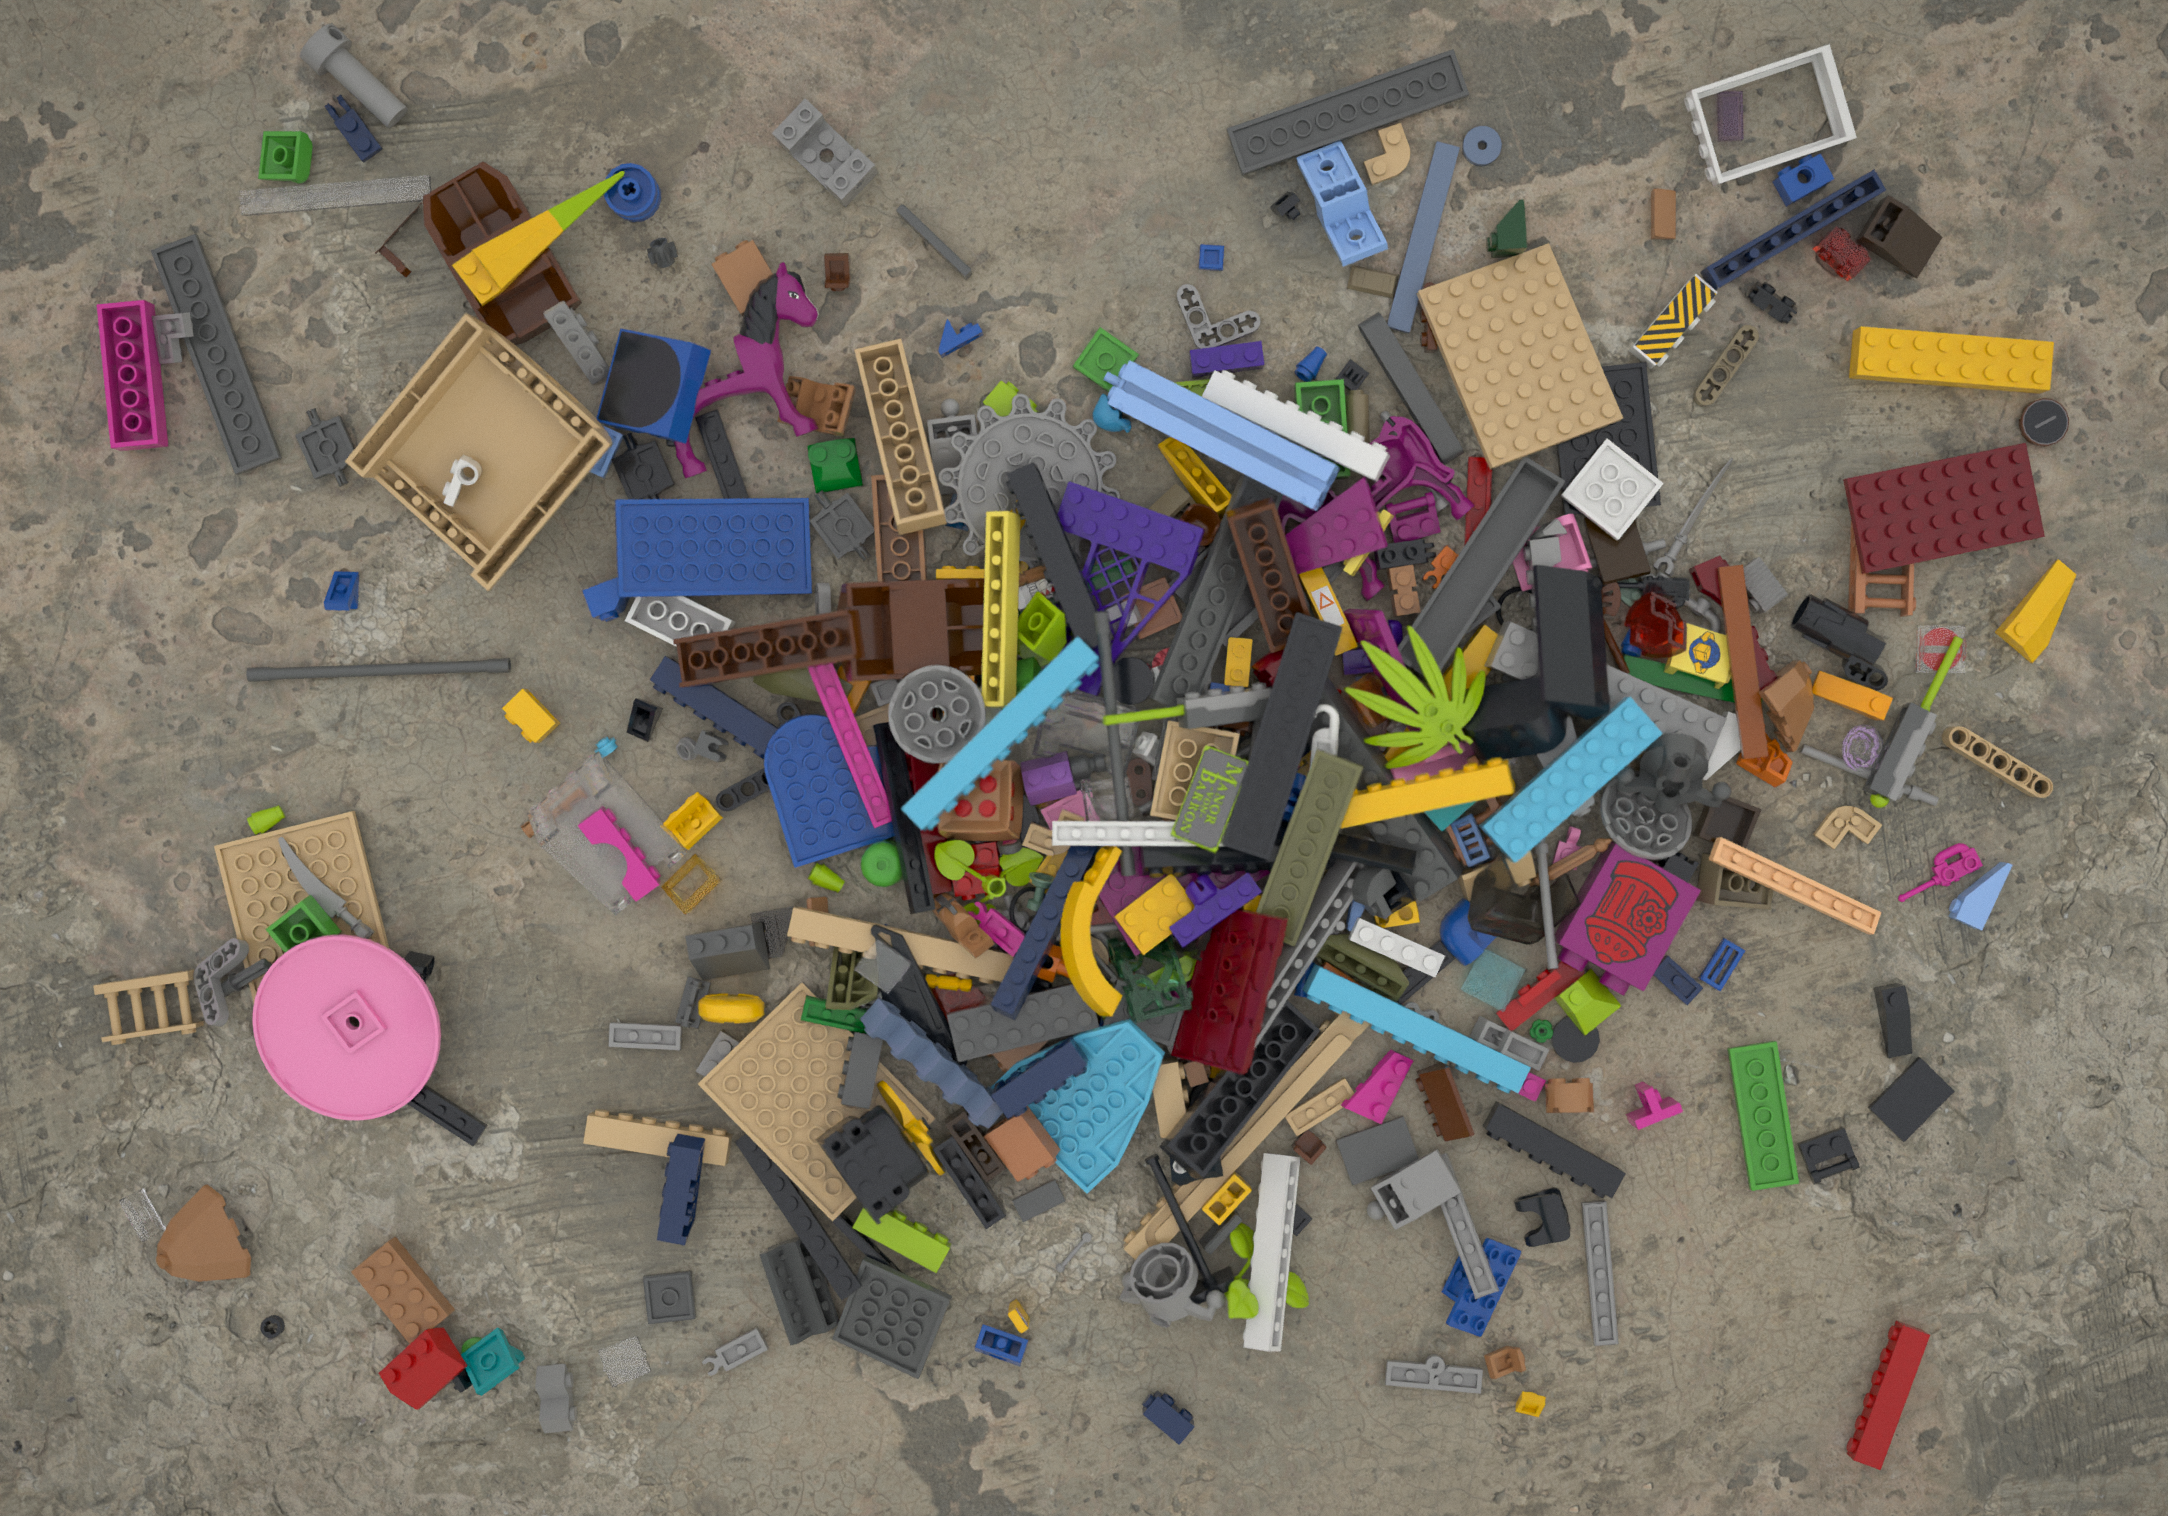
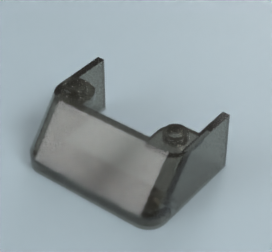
M1500 854L1483 871L1478 873L1474 879L1467 917L1470 928L1477 932L1526 945L1539 942L1545 937L1540 886H1531L1523 895L1510 892L1517 885L1504 855ZM1566 873L1550 886L1554 928L1581 905L1572 882Z

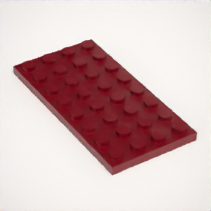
M2026 443L1843 479L1862 574L2045 537Z

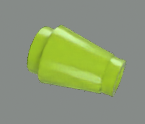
M280 805L251 813L247 821L254 834L257 835L265 833L282 819L286 818Z
M816 863L808 876V880L812 881L813 885L839 893L845 882L824 863L822 865Z

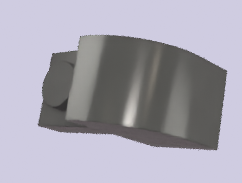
M1365 865L1356 875L1352 886L1354 901L1365 905V909L1370 915L1383 919L1392 914L1383 897L1396 884L1390 870Z

